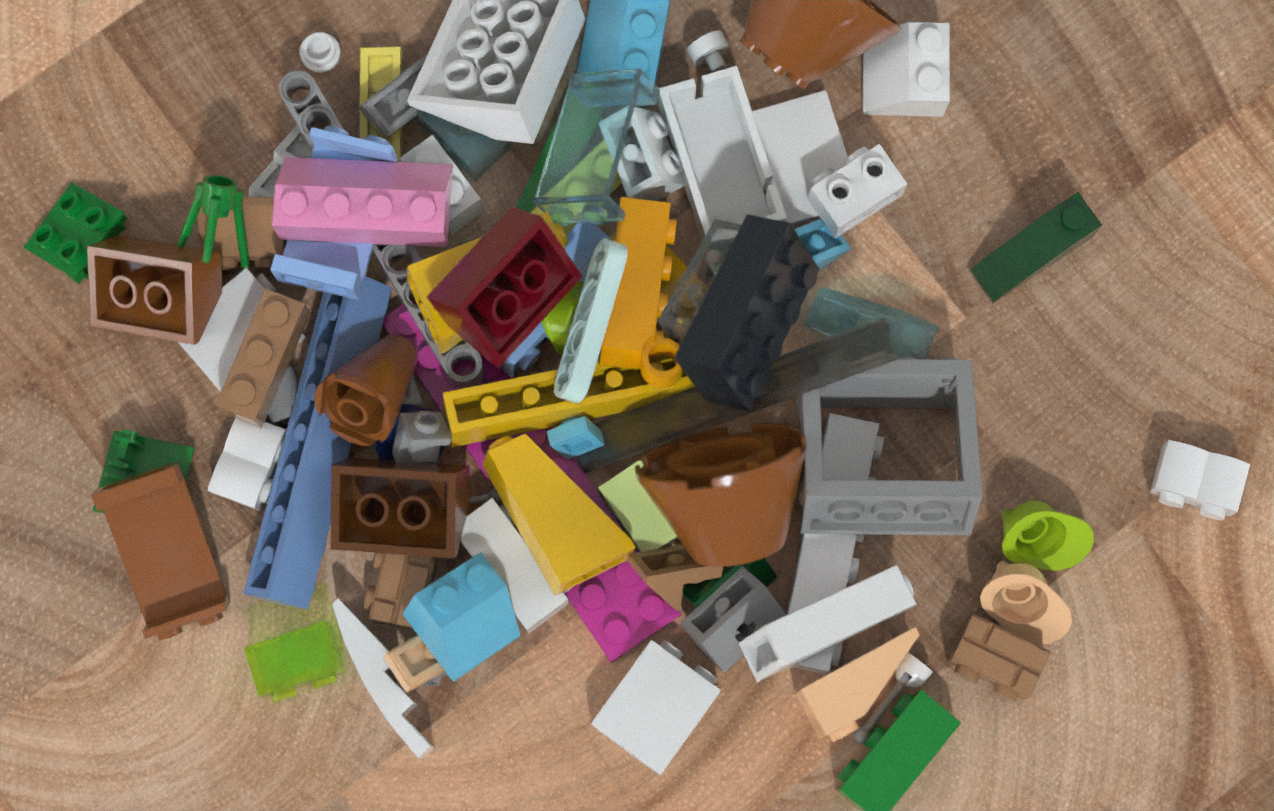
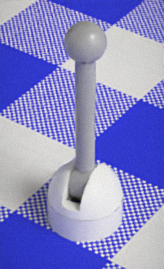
M908 652L895 670L897 684L864 726H860L859 729L854 731L853 737L855 741L861 744L865 743L870 736L871 729L904 687L916 688L921 686L933 671Z

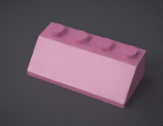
M285 157L275 184L272 227L280 240L448 247L453 165Z

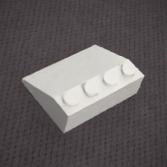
M452 0L407 99L409 105L495 140L533 144L585 21L579 0Z

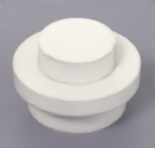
M323 32L311 34L301 44V60L313 72L323 73L330 71L340 60V46L337 40L330 34Z

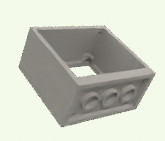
M828 356L801 359L796 397L797 428L804 432L807 448L799 480L800 534L971 535L982 500L972 360H959L955 357H942L938 360L916 359L910 356H903L897 359H874L869 356H859L854 359H832ZM820 408H953L958 481L824 480Z

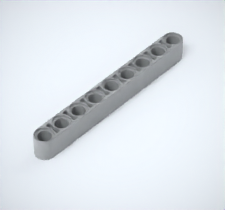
M292 71L282 78L279 84L281 98L312 152L314 144L309 136L311 127L318 123L326 122L330 126L344 130L310 74L304 71ZM307 89L310 91L304 100L294 101L291 99L298 90ZM374 244L372 253L450 383L457 389L480 385L485 376V369L479 352L463 339L449 351L440 354L419 307L412 303L414 296L407 282V270L396 271L392 269L393 262L400 257L411 258L412 264L423 260L415 246ZM470 360L476 364V367L470 375L459 376L454 373V368L458 362Z

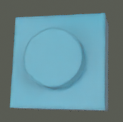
M585 416L566 419L560 426L547 431L550 446L567 460L605 445L602 431Z

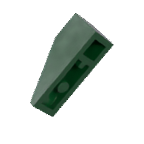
M1077 192L1043 214L973 266L969 271L991 302L995 303L1092 239L1102 224L1080 193Z

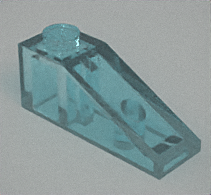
M820 287L804 322V325L881 359H897L903 356L925 359L939 329V326L902 310L824 287Z

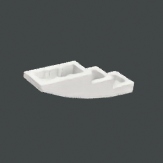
M338 598L332 604L345 646L364 686L387 722H389L419 759H423L434 746L406 718L417 704L389 675L392 670L383 658L389 651L388 648Z

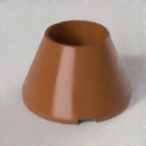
M755 423L751 424L752 432L729 434L728 427H722L688 435L659 446L642 457L644 465L641 468L640 465H635L636 478L696 563L704 566L724 567L760 560L779 551L786 543L807 448L806 437L801 429L786 424Z

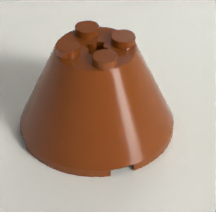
M751 0L745 33L740 42L757 55L763 52L762 55L765 57L763 62L770 69L782 77L786 73L790 80L805 89L810 82L894 37L902 27L872 0Z

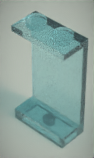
M641 68L571 74L533 201L543 213L548 211L553 223L559 222L561 226H568L571 223L577 222L601 225L605 224L606 221H624L626 213L609 195L635 106L657 105L660 95L659 88Z

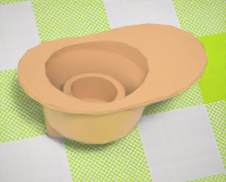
M1003 560L997 564L996 572L992 576L991 581L983 587L980 601L982 608L1006 630L1037 645L1050 644L1060 640L1069 632L1072 624L1071 609L1064 599L1048 586L1044 575L1030 564H1008Z

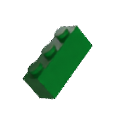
M923 690L915 692L913 696L906 692L891 709L890 712L896 717L889 726L884 729L879 725L865 741L864 745L869 750L859 762L852 758L837 776V779L842 783L836 791L860 811H891L961 724L958 719Z

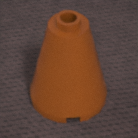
M387 335L327 376L319 384L314 395L316 410L320 416L323 412L332 422L329 428L336 435L348 442L361 446H371L374 441L381 440L383 442L388 438L394 428L418 361L415 347L404 337Z

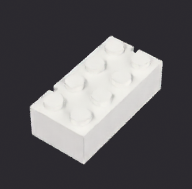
M737 66L701 76L700 93L702 97L695 99L696 84L694 78L658 88V107L668 127V138L672 151L678 156L682 168L680 173L685 183L684 188L704 250L715 252L730 247L747 214L784 222L787 220L776 183L771 185L773 174Z

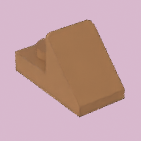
M684 545L628 554L629 564L642 580L677 611L681 609L684 584L700 583L704 580L722 577L723 567L704 566L696 563Z

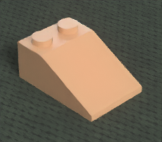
M916 627L811 683L795 694L819 739L829 735L832 742L859 729L855 720L867 713L920 634Z

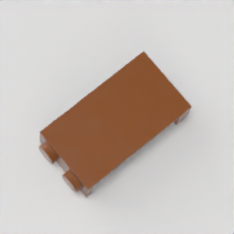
M176 461L97 488L91 496L96 510L100 511L103 509L146 623L142 630L145 639L157 635L158 640L168 639L180 634L183 631L181 626L198 621L199 626H204L223 618L222 612L227 611L230 600L179 462Z

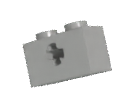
M742 566L680 624L700 650L725 673L744 656L739 646L741 641L763 626L787 615L766 586Z

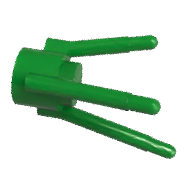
M208 175L203 178V182L197 183L195 198L182 228L177 246L179 248L185 247L201 206H203V213L208 215L202 261L209 263L214 245L218 218L227 217L229 211L233 210L242 268L245 269L249 267L242 208L244 191L237 189V182L234 179L222 175Z

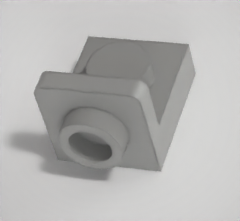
M430 411L400 413L392 451L396 463L437 462L440 446L450 445L452 438L442 413Z

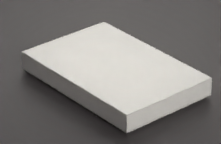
M826 90L752 111L773 174L771 185L776 183L786 213V222L791 223L792 226L820 218L808 200L810 189L813 186L811 183L813 179L830 168L836 172L847 165L846 159L848 156Z

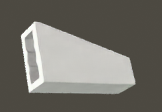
M896 565L763 626L741 641L739 646L756 681L759 682L916 605V602L913 598L912 585L909 579L901 574Z

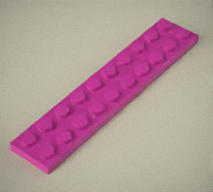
M413 298L412 303L418 306L415 298ZM403 304L386 315L382 325L389 335L404 337L413 344L418 354V361L414 372L444 415L442 408L443 393L459 389L450 383ZM480 354L485 369V376L480 385L513 379ZM462 360L456 364L454 373L459 376H468L474 371L476 364L470 360ZM553 427L510 435L514 439L526 434L624 532L574 458L567 460L550 446L547 431L553 429ZM500 438L464 445L492 488H495L483 467V462L489 446ZM628 560L570 588L565 593V596L611 663L681 616L679 611L675 610L642 580Z

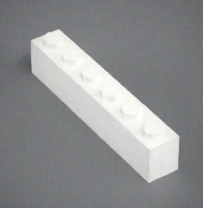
M832 413L829 414L822 439L824 480H876V477L869 476L872 460H880L884 437L877 436L878 423ZM864 534L802 535L786 615L846 589L847 582L855 583L859 559L852 556L855 541L862 543ZM843 642L790 667L827 674L830 670V665L838 666Z

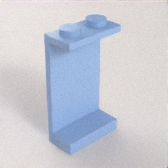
M326 126L324 130L311 127L309 136L314 144L311 158L398 161L393 146L389 145L390 143L383 138L372 135L365 136V139L349 136L347 131L334 126ZM287 240L283 256L275 254L270 270L279 282L359 300L374 244Z

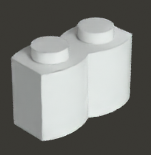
M235 418L224 450L212 474L208 491L214 495L260 511L263 504L268 502L287 430L264 422L261 429Z
M1168 440L1162 445L1150 493L1158 495V501L1164 505L1183 508L1184 503L1191 504L1200 508L1199 514L1215 520H1224L1225 515L1232 516L1238 512L1250 464L1229 456L1208 452L1189 444Z

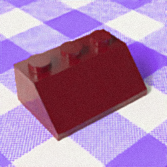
M511 207L426 298L449 328L493 365L500 367L583 276L542 216Z

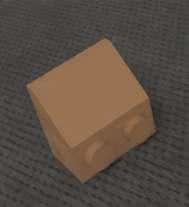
M243 197L242 208L249 266H254V270L259 272L272 273L270 269L275 254L283 256L287 240L279 239L272 227L274 197ZM201 206L197 220L201 249H204L208 215L203 213V206ZM233 210L229 211L227 217L218 218L212 251L221 252L222 272L238 271V266H241Z

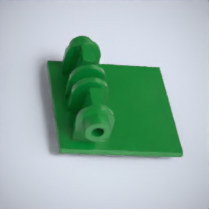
M71 182L23 248L64 272L66 276L80 285L83 279L89 280L87 246L120 235L127 228L124 223L128 218L120 209Z
M122 429L121 432L114 430L98 488L176 461L179 462L184 479L187 482L195 448L138 436V433ZM94 504L92 511L105 514L103 509L97 511Z

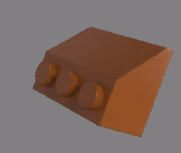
M119 235L87 246L91 326L192 345L199 343L222 294L221 252L212 251L210 262L204 263L202 261L203 249L187 246L179 248L175 244Z

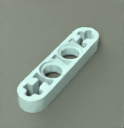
M608 238L601 239L592 254L554 384L556 397L576 404L580 403L588 392L628 256L626 245Z

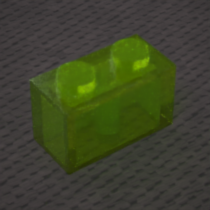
M326 620L244 647L258 697L263 699L271 698L272 703H279L297 696L295 689L312 684L313 690L333 685L338 682L336 675L346 672L332 625Z

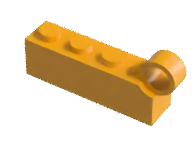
M621 197L615 241L626 245L628 256L602 342L600 365L638 369L648 384L658 388H666L676 384L683 372L674 359L680 345L671 339L663 338L664 331L656 330L657 318L665 319L668 293H661L660 289L661 281H670L673 256L665 255L666 244L674 245L677 220L669 219L671 203ZM664 355L671 358L676 366L668 371H659L651 366L649 360L655 356Z

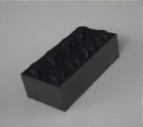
M746 215L674 357L678 365L708 402L750 412L756 398L761 395L764 389L765 379L774 361L781 355L783 342L791 326L799 318L800 308L809 289L813 288L816 283L819 267L789 222Z

